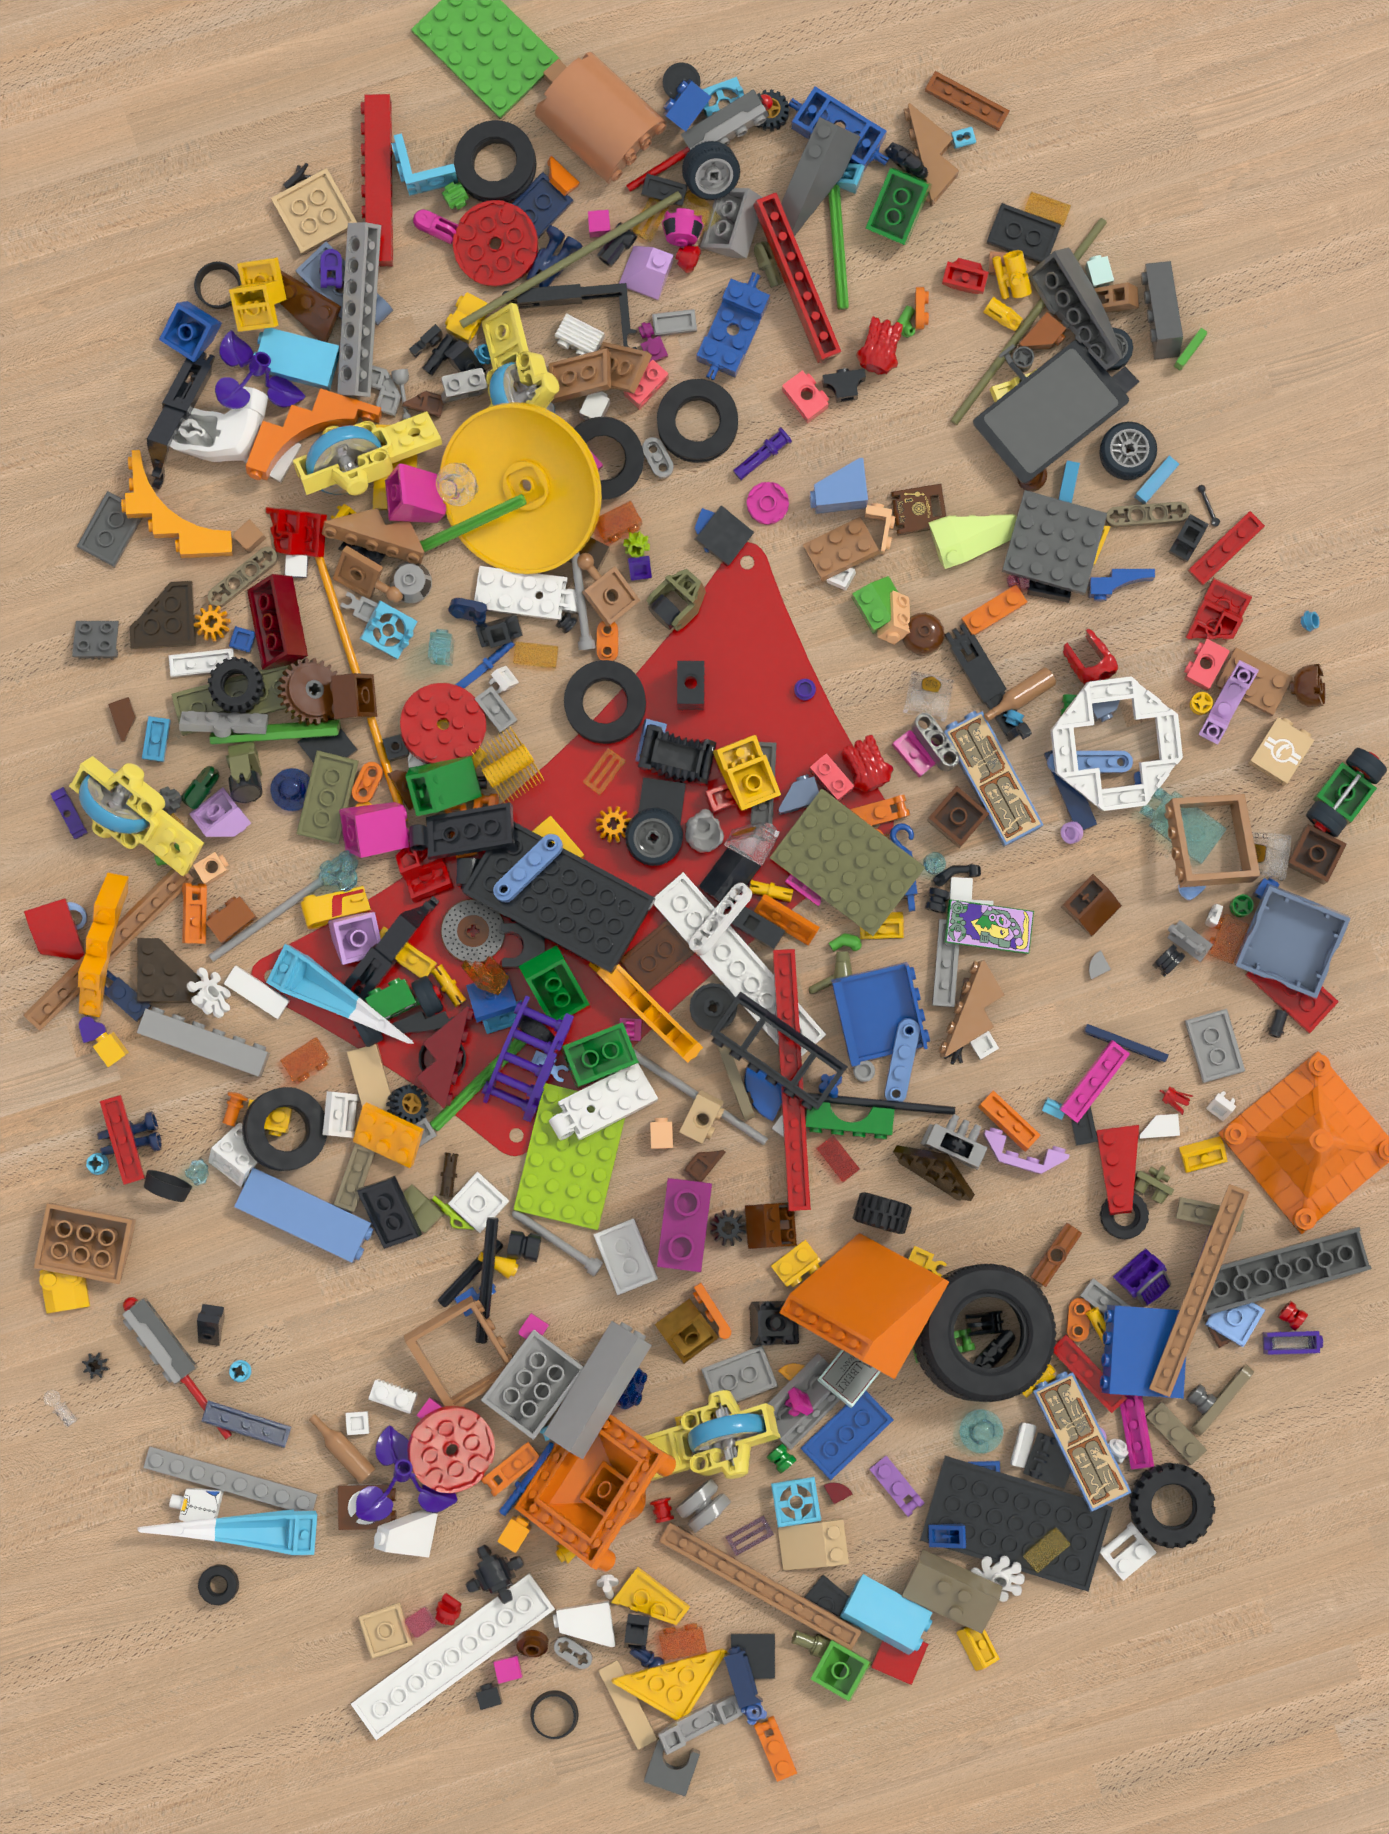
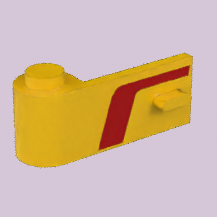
M364 886L317 897L316 895H309L304 897L300 903L308 929H317L325 926L329 920L371 910Z

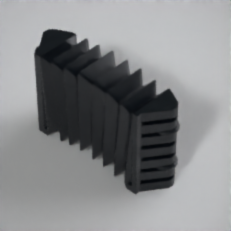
M647 725L641 754L639 755L638 767L642 770L651 769V773L657 772L658 776L664 774L665 779L672 777L673 781L680 779V782L687 780L688 783L694 781V783L708 784L714 757L713 751L716 748L717 742L708 739L701 741L695 739L693 741V738L687 740V737L681 739L680 736L675 737L674 733L669 734V731L663 732L661 727Z

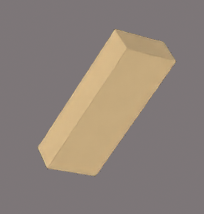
M378 1044L347 1052L362 1107L367 1102L387 1112L390 1107L386 1106V1103L390 1101L387 1098L392 1094Z

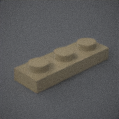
M355 1143L334 1202L335 1206L355 1212L360 1199L357 1190L364 1187L376 1152Z
M1179 1197L1175 1218L1212 1226L1220 1205ZM1245 1210L1242 1211L1235 1229L1237 1232H1241Z
M1160 1402L1146 1415V1418L1190 1465L1207 1451L1163 1402Z

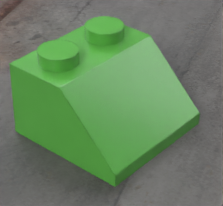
M889 576L871 582L852 593V599L872 634H875L878 629L891 620L890 593L898 591Z
M831 1640L811 1680L845 1700L851 1701L872 1662Z

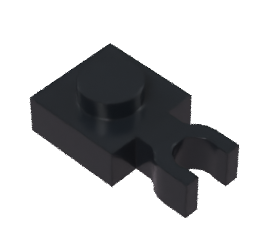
M436 324L420 337L417 343L409 348L410 353L417 358L425 349H428L430 346L435 347L442 339L441 329Z

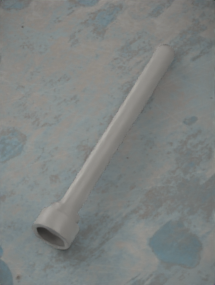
M578 553L571 559L581 631L578 649L587 650L594 649L596 646L595 640H592V636L589 633L585 596L582 593L584 590L582 571L577 564Z
M512 1211V1216L537 1234L542 1235L543 1238L585 1265L584 1268L587 1269V1273L593 1277L598 1273L604 1262L598 1258H588L522 1212Z

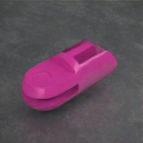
M425 209L418 210L413 217V223L417 229L450 245L452 244L458 224Z

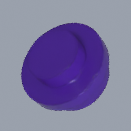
M801 679L795 684L794 692L799 699L809 700L815 695L816 687L811 680Z

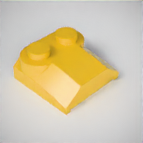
M47 1270L39 1271V1282L42 1286L47 1314L90 1307L86 1278Z

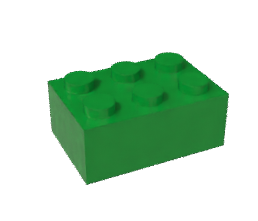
M890 168L865 229L903 245L908 244L932 184L898 169Z
M557 945L519 966L545 1015L556 1020H563L566 1013L572 1015L590 1005Z

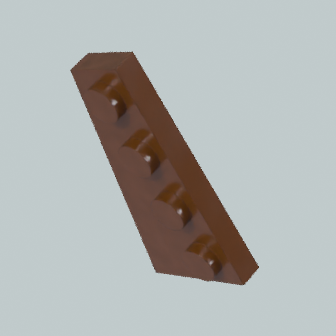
M281 270L287 300L279 303L315 338L328 343L342 306Z

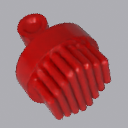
M445 1593L442 1596V1600L437 1604L435 1619L443 1625H454L456 1619L460 1616L462 1603L448 1593Z

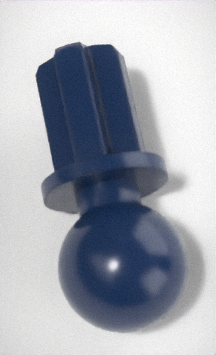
M630 1649V1654L638 1659L643 1667L648 1665V1668L665 1664L661 1657H654L653 1651Z

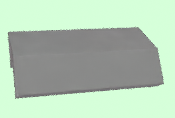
M819 1354L768 1403L775 1410V1420L781 1437L779 1439L790 1450L840 1401L836 1395L818 1381V1378L829 1366ZM793 1387L808 1394L814 1410L808 1416L801 1412L796 1417L788 1414V1411L792 1408L786 1406L785 1402L790 1399L788 1391Z

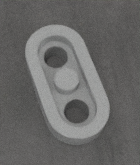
M655 437L646 439L642 448L652 472L660 479L668 478L673 473V462L663 443ZM654 446L657 448V451L651 453L649 448ZM665 465L667 469L662 472L659 470V467Z

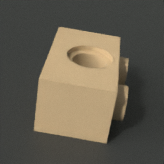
M700 1090L679 1132L702 1144L706 1138L710 1140L715 1131L712 1125L715 1119L720 1120L725 1110L721 1108L724 1101ZM700 1113L706 1114L709 1121H700L698 1115Z

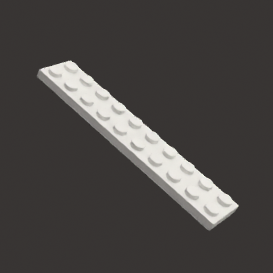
M684 872L656 895L654 902L655 907L688 944L692 936L715 909ZM718 923L711 926L710 932L717 928ZM729 925L706 954L698 956L720 981L730 989L735 997L741 991L776 1016L774 975ZM798 1003L800 1033L816 1044L826 1034ZM745 1008L749 1012V1014L756 1020V1022H758L760 1017H758L750 1010ZM765 1022L762 1027L763 1030L778 1045L777 1029ZM801 1047V1056H803L807 1050Z
M530 1573L508 1588L513 1596L511 1602L503 1604L497 1596L351 1703L376 1740L517 1638L519 1634L555 1610Z

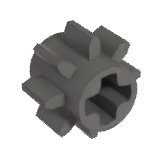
M168 786L160 789L159 794L165 800L163 810L167 814L175 813L176 809L181 807L182 798L180 793L175 789L170 790Z

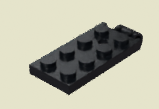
M510 802L426 817L427 827L421 824L409 827L410 849L422 851L428 848L429 860L515 846L513 805ZM455 832V836L450 839L448 837L449 834Z

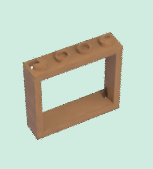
M1245 794L1172 798L1165 805L1166 813L1164 816L1168 820V837L1171 839L1173 847L1171 855L1173 860H1175V876H1178L1180 888L1251 883L1260 876ZM1230 805L1242 871L1192 874L1180 808Z
M472 1295L404 1335L405 1343L444 1406H463L488 1391L513 1358L512 1353L509 1355L506 1353L504 1348L507 1345L501 1335L498 1337L495 1335L493 1330L496 1327L490 1317L487 1319L484 1317L482 1312L485 1309L479 1299L475 1301ZM471 1308L505 1363V1366L451 1397L417 1340Z

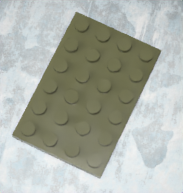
M824 789L820 790L770 856L778 865L872 936L878 931L926 868Z

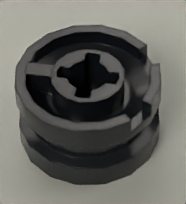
M1172 944L1152 966L1155 969H1159L1161 971L1160 974L1166 977V974L1168 975L1185 958V955L1182 952L1179 953L1177 947Z

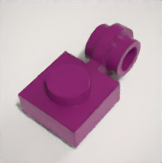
M650 322L641 323L638 330L642 339L647 338V341L641 343L640 346L643 351H647L652 355L649 363L652 360L657 362L667 358L668 354L661 337L651 338V335H654V331Z

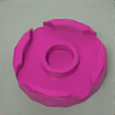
M759 483L748 494V512L752 519L758 523L765 525L776 524L788 512V494L777 483Z

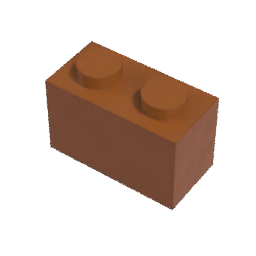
M235 896L230 898L225 903V908L221 911L217 909L208 916L209 920L205 922L222 944L228 942L258 919L240 896L238 898Z

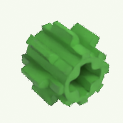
M451 182L444 187L445 191L442 192V196L451 210L455 207L459 210L466 205L465 201L469 197L460 182L456 184Z

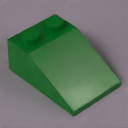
M623 1022L561 1047L576 1088L639 1063Z

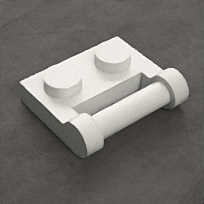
M327 1091L323 1135L354 1138L359 1095Z
M1132 1522L1105 1547L1102 1546L1100 1554L1123 1581L1157 1553ZM1134 1535L1136 1540L1113 1559L1110 1554Z

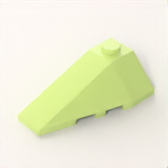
M954 515L929 522L940 563L947 569L967 562L1010 541L1016 522V515H969L966 517Z

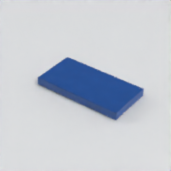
M865 1391L852 1408L845 1405L801 1449L832 1480L894 1419Z

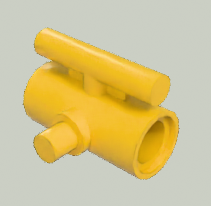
M1016 250L1006 253L1003 256L1005 266H1002L1000 256L993 257V265L1002 299L1010 297L1008 287L1011 288L1014 298L1026 297L1032 293L1029 276L1026 273L1027 268L1023 251Z

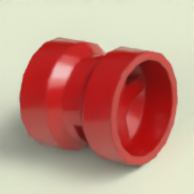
M1290 1300L1280 1311L1278 1318L1289 1323V1327L1296 1331L1306 1320L1308 1314L1304 1310H1299L1296 1304Z

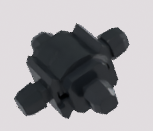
M487 1545L477 1548L478 1556L483 1561L477 1564L479 1569L474 1571L477 1579L472 1578L465 1584L470 1593L481 1590V1587L483 1592L499 1593L498 1598L503 1604L511 1602L513 1596L511 1590L507 1588L513 1585L511 1579L516 1578L513 1570L517 1571L524 1566L522 1557L515 1556L508 1561L507 1557H500L498 1554L491 1556L492 1551Z

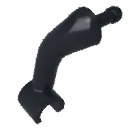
M974 864L952 865L937 874L933 881L936 886H943L953 875L958 873H969V877L981 876V867Z

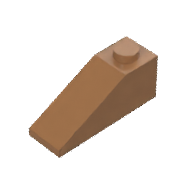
M1129 282L1094 288L1105 312H1120L1139 308L1138 287Z

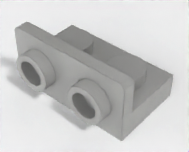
M482 368L446 375L441 378L444 388L441 394L443 403L483 395L488 389Z

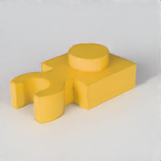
M917 1246L913 1247L908 1258L910 1261L927 1270H931V1272L940 1277L942 1274L936 1272V1267L938 1265L946 1267L947 1265L943 1261H932L934 1254Z

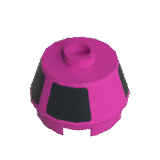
M677 208L676 213L666 211L662 221L666 241L679 247L694 245L704 227L702 215L696 216L694 215V210Z

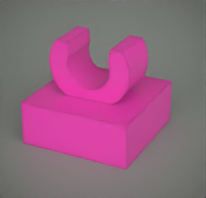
M620 1018V1023L623 1022L630 1041H641L642 1019Z
M795 1387L788 1391L790 1399L785 1402V1405L792 1408L788 1411V1414L796 1417L801 1412L808 1416L814 1411L807 1393Z

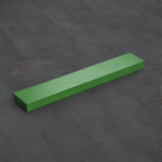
M340 719L328 720L326 723L320 722L319 725H315L312 722L309 726H306V722L301 724L298 722L268 724L266 734L234 733L231 729V734L228 737H217L214 732H211L209 739L210 744L336 736L341 725Z

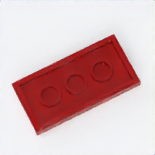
M1249 971L1245 974L1283 1011L1289 1013L1288 1015L1309 1034L1339 1002L1323 986L1316 999L1291 989L1277 980L1264 978Z

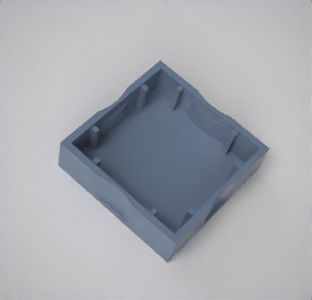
M1267 883L1234 964L1239 968L1264 978L1277 980L1291 989L1317 999L1329 971L1331 958L1339 947L1351 918L1344 913Z

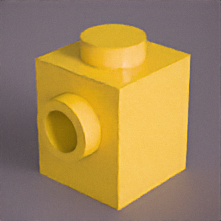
M105 1032L95 1039L98 1043L93 1048L107 1067H110L129 1053L114 1032L109 1035Z

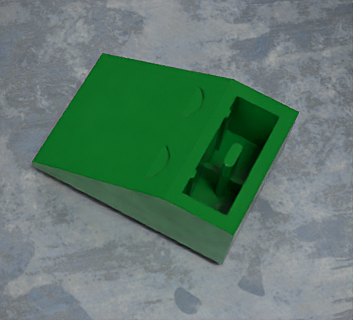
M472 755L410 767L406 774L416 816L436 813L482 797Z

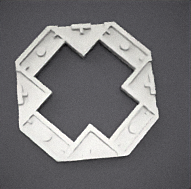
M1133 677L1087 682L1050 730L1055 773L1102 811L1146 806L1155 791L1161 787L1170 775L1169 773L1174 766L1183 758L1178 714L1163 704L1149 690L1141 686ZM1132 698L1134 720L1155 717L1160 760L1139 762L1141 784L1102 789L1099 768L1078 770L1074 727L1094 725L1092 703Z

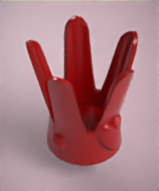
M1170 1086L1166 1092L1160 1090L1161 1093L1165 1094L1162 1101L1165 1104H1170L1181 1115H1183L1184 1109L1176 1102L1188 1106L1190 1099L1186 1096H1194L1178 1092Z

